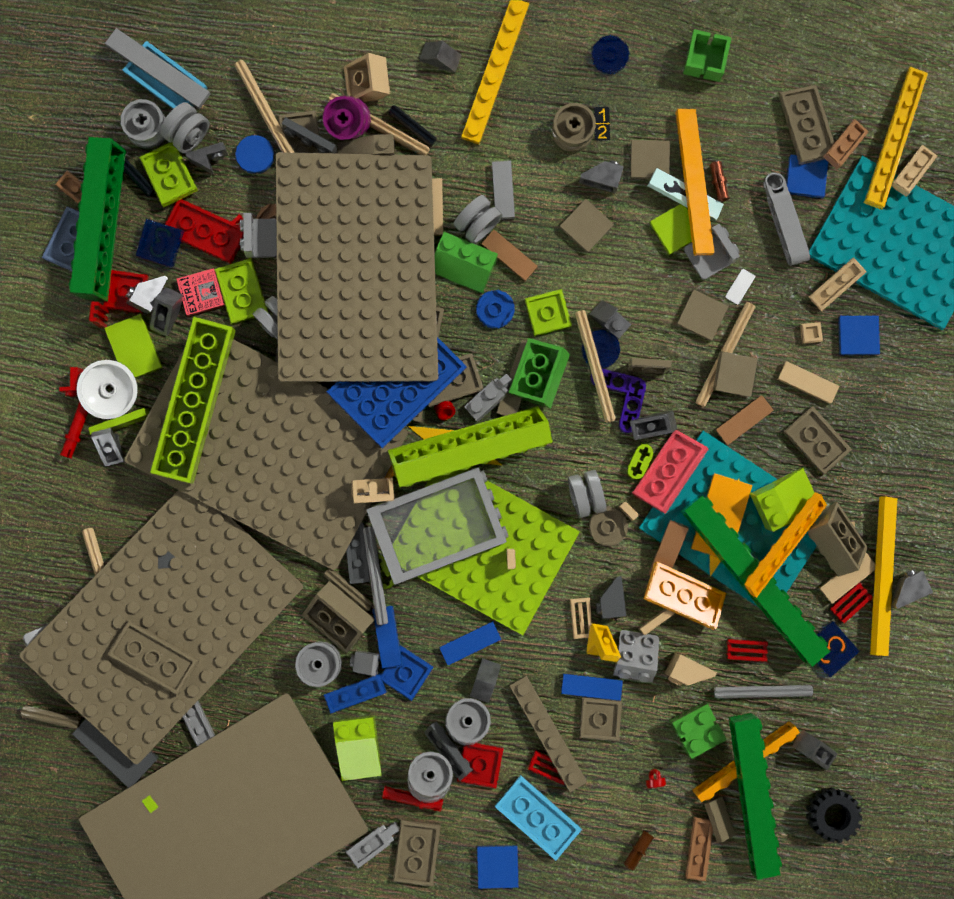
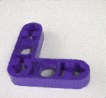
M602 369L604 378H608V374L611 375L609 385H606L607 389L626 394L619 420V429L623 433H632L631 427L627 430L625 429L626 426L623 425V422H626L628 419V415H624V413L636 415L635 418L632 416L631 420L639 418L646 383L638 377ZM591 373L590 381L595 386L593 376ZM615 377H620L623 380L622 387L618 388L613 385L612 382ZM636 382H639V386L642 387V389L637 391L636 395L640 396V399L634 396L629 397V393L631 395L634 394L635 388L632 385H635ZM628 401H636L638 404L637 410L630 411L627 408Z

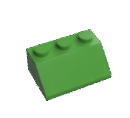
M444 232L435 252V275L483 294L497 262L498 254Z
M528 338L509 393L533 404L551 409L570 354L563 347Z

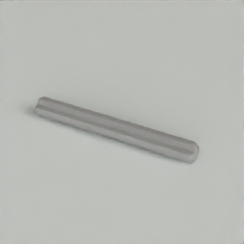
M370 526L363 528L376 621L378 625L388 623L376 537L373 527Z
M811 685L714 688L715 698L798 697L813 695V687Z

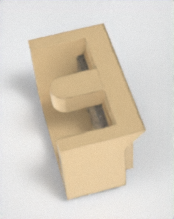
M393 478L351 480V493L354 503L394 501Z

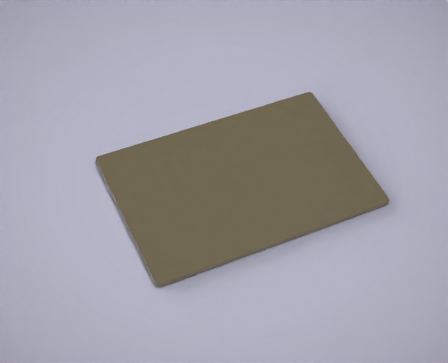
M278 152L276 154L278 380L280 382L437 381L438 349L431 157L429 155Z
M233 339L194 484L150 473L184 353L183 350L125 457V462L332 570L337 569L367 509H369L372 503H354L351 493V480L385 478L391 467L388 450L402 446L408 434L407 430L403 429L381 449L327 394L329 389L316 382H280L278 380V362Z
M178 490L20 653V658L134 764H139L303 589V584L230 516ZM169 551L175 556L170 561L172 568L158 569V555L163 556ZM128 620L133 621L199 659L178 696L107 656Z
M288 693L283 694L79 818L80 824L124 899H259L368 831L366 823ZM149 795L158 805V808L152 813L142 803V800Z

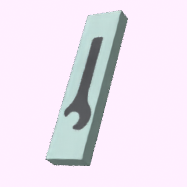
M656 168L648 183V187L687 207L685 183ZM707 195L710 220L715 222L724 204Z

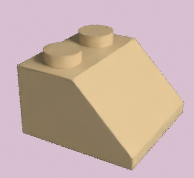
M367 53L344 66L347 96L359 98L363 102L377 101L390 94L386 57Z
M674 652L664 674L669 676V681L679 686H682L683 683L689 686L715 677L717 672Z

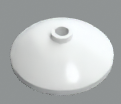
M101 360L90 364L81 373L77 382V395L81 405L87 412L98 418L113 419L124 415L132 408L137 398L138 387L133 373L125 365L117 361ZM108 385H111L113 387V391L111 393L108 392L106 389Z

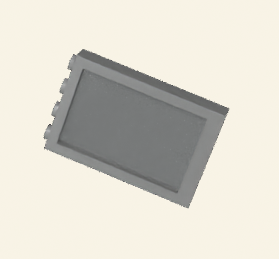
M478 467L398 497L394 501H388L367 509L394 585L507 542L506 538L509 535L506 527H501L499 519H502L498 507L494 508L492 501L495 499L491 489L487 490L485 482L488 480L484 470L480 471Z

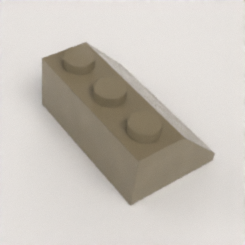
M834 502L820 514L807 532L817 545L819 552L828 561L830 568L839 577L859 571L868 547L838 502Z
M330 581L316 594L302 614L306 620L346 654L375 620Z

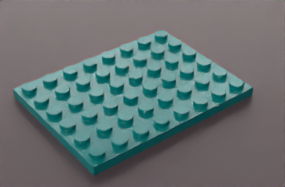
M861 156L810 247V258L837 272L854 257L867 271L855 283L943 330L954 312V206L915 185L907 197L891 186L885 207L882 210L865 204L864 201L877 163ZM895 174L894 179H893V182H894L895 179L898 177L897 174Z
M703 430L696 441L708 447L709 450L667 513L664 514L652 507L639 526V529L661 543L670 520L688 526V532L678 555L710 575V555L691 549L696 530L680 511L698 496L707 497L714 473L734 480L739 479L741 482L753 485L750 493L778 479ZM749 496L738 532V539L742 544L745 543L752 552L750 554L754 559L757 558L761 561L790 524L774 532L767 530L751 496ZM808 532L773 576L777 581L776 586L780 590L783 589L786 593L817 546L809 537ZM720 562L711 577L758 607L724 564Z

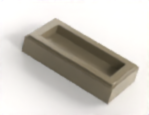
M717 796L704 803L717 843L724 842L733 837L735 832L723 797Z

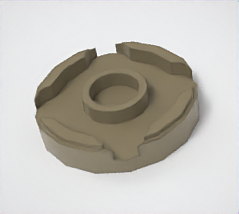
M607 507V511L592 515L589 521V532L596 543L602 546H613L619 544L626 536L628 523L623 513L615 508Z

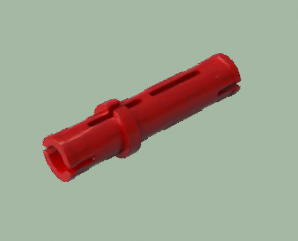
M80 401L69 432L65 434L64 438L66 440L60 453L61 456L70 459L73 458L77 442L80 443L81 439L79 437L88 415Z
M388 786L384 787L382 799L414 805L422 810L426 808L439 812L442 810L444 799H440L437 802H422L416 799L410 791Z

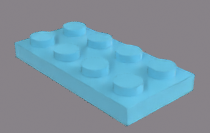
M146 41L142 45L206 90L208 89L204 83L152 44ZM131 62L123 69L125 74L172 109L181 103H189Z
M522 775L518 777L495 805V808L554 860L560 857L582 830L579 825Z

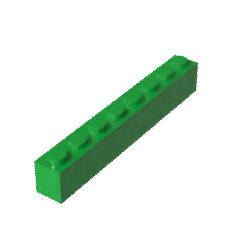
M753 713L728 717L750 870L757 880L780 876L782 862L777 853L779 841L774 832L776 821L771 812L774 806L768 791L771 789L769 778L766 777L768 764L763 756L765 744L760 735L762 723Z

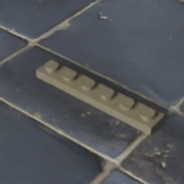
M525 676L509 686L568 791L572 792L587 783L528 677Z

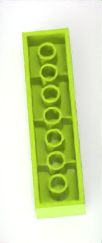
M193 317L150 473L194 484L236 331L233 327Z
M537 406L389 449L388 454L399 487H408L419 481H429L433 477L449 475L460 469L466 470L477 464H487L494 459H504L511 454L524 453L528 449L535 447H544L553 441L549 422Z

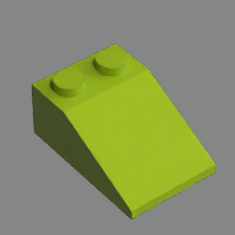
M800 468L750 493V496L765 528L774 532L792 523L796 514L803 509L806 501L815 492L804 468Z
M375 715L335 720L333 722L334 736L342 781L382 776Z

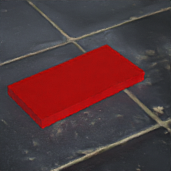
M183 199L176 201L164 227L171 230L172 238L228 264H232L240 248V239H244V231H240V225ZM227 225L232 226L226 232L223 231ZM235 229L233 236L229 239V234ZM220 233H224V234L216 241V236H217L218 234H220ZM227 236L226 241L224 243H220ZM230 244L228 251L224 253L223 250Z

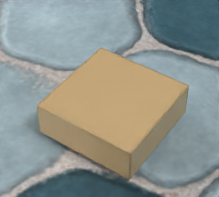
M821 322L800 325L802 344L823 341Z
M623 502L618 507L631 521H634L639 516L627 502Z
M507 549V569H515V550Z

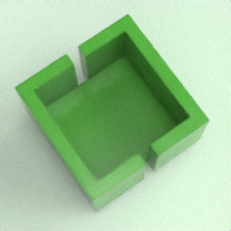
M694 29L689 42L683 74L698 78L702 74L704 75L703 79L720 82L724 75L732 37L714 34L709 45L707 43L711 33Z
M705 702L669 720L676 735L680 738L686 754L691 759L727 740L719 724L715 722L716 718L709 705Z

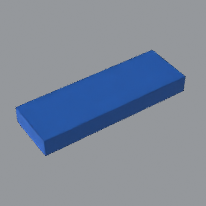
M393 606L386 607L388 623L383 625L377 624L375 609H372L382 668L403 665Z
M492 621L439 648L447 665H450L501 640V637Z
M563 673L561 694L621 701L623 680Z
M377 674L376 676L326 693L324 697L331 714L385 694L387 691L381 675Z

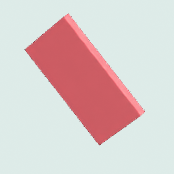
M675 430L632 494L666 514L709 450L708 447Z

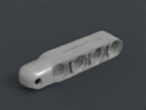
M770 173L764 179V188L789 266L809 261L810 253L785 178L779 173Z

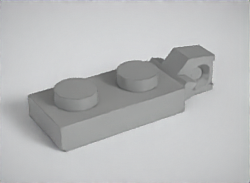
M507 374L499 380L496 378L467 403L464 408L477 422L480 421L506 397L508 393L507 388L512 384L513 380Z
M394 822L387 828L384 825L377 827L346 851L357 869L390 845L394 840L392 835L399 831L398 825Z

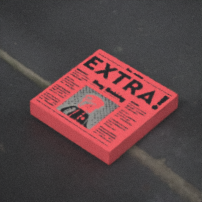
M214 268L176 279L180 294H183L182 301L186 316L189 317L225 306Z

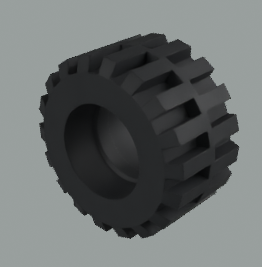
M824 788L821 789V793L818 791L814 793L816 797L814 799L811 797L809 799L811 805L806 807L809 813H806V818L809 819L808 824L813 828V831L825 840L827 839L833 843L834 841L843 843V839L849 841L851 839L850 835L855 837L857 834L855 830L856 828H861L859 821L863 819V816L859 815L862 812L861 808L857 806L859 803L851 795L840 789L830 788L828 790ZM840 804L843 808L842 820L834 826H828L825 822L826 810L831 805Z

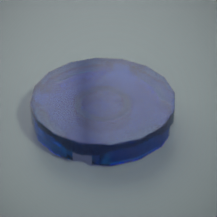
M609 35L600 38L594 44L591 58L597 70L605 74H615L625 68L630 52L628 45L621 38Z
M598 330L592 332L601 368L605 369L612 366L620 354L619 341L616 336L607 331ZM582 344V357L589 365L584 344Z

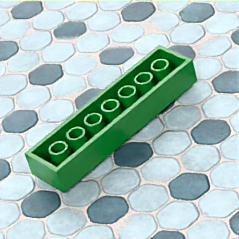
M89 137L85 147L84 180L81 183L82 196L78 204L79 220L76 222L77 236L73 244L75 253L74 259L71 262L72 277L69 280L70 293L85 300L108 302L126 150L112 138Z

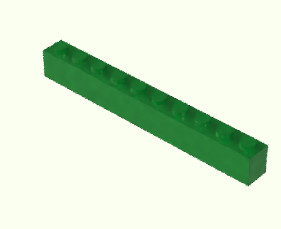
M698 496L680 512L805 665L813 667L830 652L826 647L828 643L823 637L817 636L814 632L815 627L808 620L805 621L801 616L803 614L796 605H792L789 602V595L783 589L780 590L776 586L777 581L774 577L771 578L757 598L748 592L744 584L747 578L756 570L760 560L753 558L750 554L752 552L745 543L742 544L739 541L738 533L732 527L729 528L726 525L725 517L712 508L714 505L708 497Z

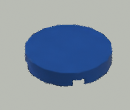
M247 136L240 141L236 148L237 162L248 173H263L274 162L273 147L262 136Z
M501 290L488 291L479 298L477 316L483 325L491 329H500L512 321L515 313L514 302L506 292Z

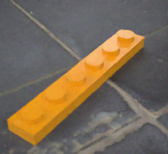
M815 492L806 501L803 509L796 514L793 522L783 531L782 536L772 545L766 557L759 562L756 570L747 578L744 585L752 596L758 597L826 508L827 504L821 494Z
M788 721L763 739L765 744V750H763L764 758L769 754L776 753L780 746L796 738V735L800 732L794 724ZM735 760L692 790L701 802L710 800L714 793L720 789L727 788L731 781L737 778Z

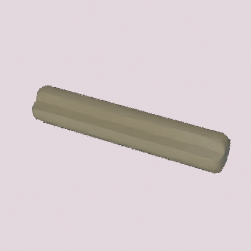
M330 568L326 570L324 577L363 610L368 612L372 608L373 603L338 573Z
M24 706L21 710L22 717L77 729L81 723L79 717Z

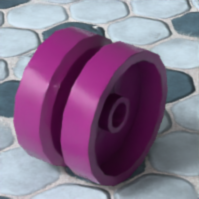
M352 96L335 97L324 108L323 123L327 132L334 138L341 140L357 139L363 136L369 129L371 122L370 111L367 105L359 98Z

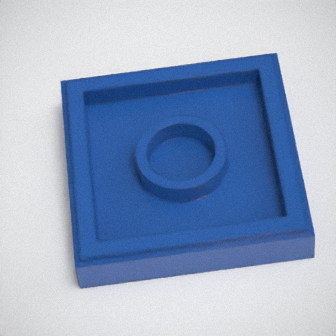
M790 155L786 180L790 194L824 198L828 161L824 159L799 165L797 155Z
M879 316L838 317L839 355L880 354Z
M400 645L403 665L385 668L381 678L385 684L412 701L430 674L433 666Z
M477 846L478 889L519 888L518 846Z

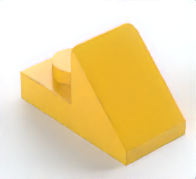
M592 623L589 630L587 654L600 656L601 660L617 662L621 655L609 627Z

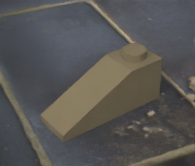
M393 134L371 135L338 142L337 153L395 155Z

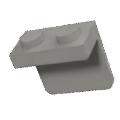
M243 213V220H240V231H244V239H240V248L244 250L246 258L277 257L276 219H253L252 213Z
M720 224L715 225L711 229L714 245L713 255L694 256L692 243L684 248V252L703 280L736 262L740 257L736 244L731 243L728 238V231L725 227H721Z
M622 630L619 634L618 645L621 658L615 664L613 675L619 676L622 679L631 678L641 682H653L658 665L659 637Z

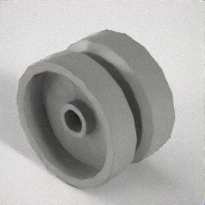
M138 99L130 102L124 108L121 114V126L125 134L136 146L143 149H152L160 146L166 140L160 134V128L166 117L154 102Z
M184 102L167 115L160 128V134L168 142H173L174 147L181 153H188L202 141L209 129L210 122L202 114H198L189 103Z
M480 195L469 203L453 223L459 232L467 231L465 237L473 244L478 243L490 233L503 216L496 207L490 208L491 202L485 195Z
M271 295L265 301V306L271 311V314L269 315L263 308H258L252 315L259 321L260 326L272 338L274 337L278 341L277 299Z
M596 470L584 473V483L578 474L568 477L571 500L579 518L590 515L589 503L596 514L607 511L603 489Z
M318 641L308 644L300 650L296 657L295 668L302 682L309 686L321 687L328 685L337 678L341 671L342 659L335 646L328 642ZM317 660L322 663V666L319 668L316 667Z
M472 698L455 702L449 709L445 719V727L449 737L455 743L461 745H473L480 742L488 733L491 725L487 707L480 701ZM465 718H467L468 721L472 720V723L470 725H466L464 722Z
M426 752L415 757L410 764L407 783L408 789L416 799L431 803L445 797L450 789L453 777L452 766L447 758L435 752Z

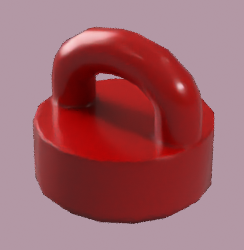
M443 401L434 407L436 415L440 420L451 419L456 412L453 403L450 401Z
M651 769L649 780H645L647 788L666 786L665 777L661 778V774L657 769Z

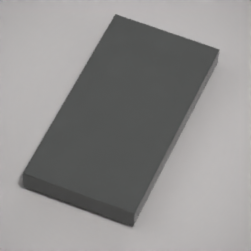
M87 719L72 733L128 788L136 784L159 759L150 751L139 764H134Z

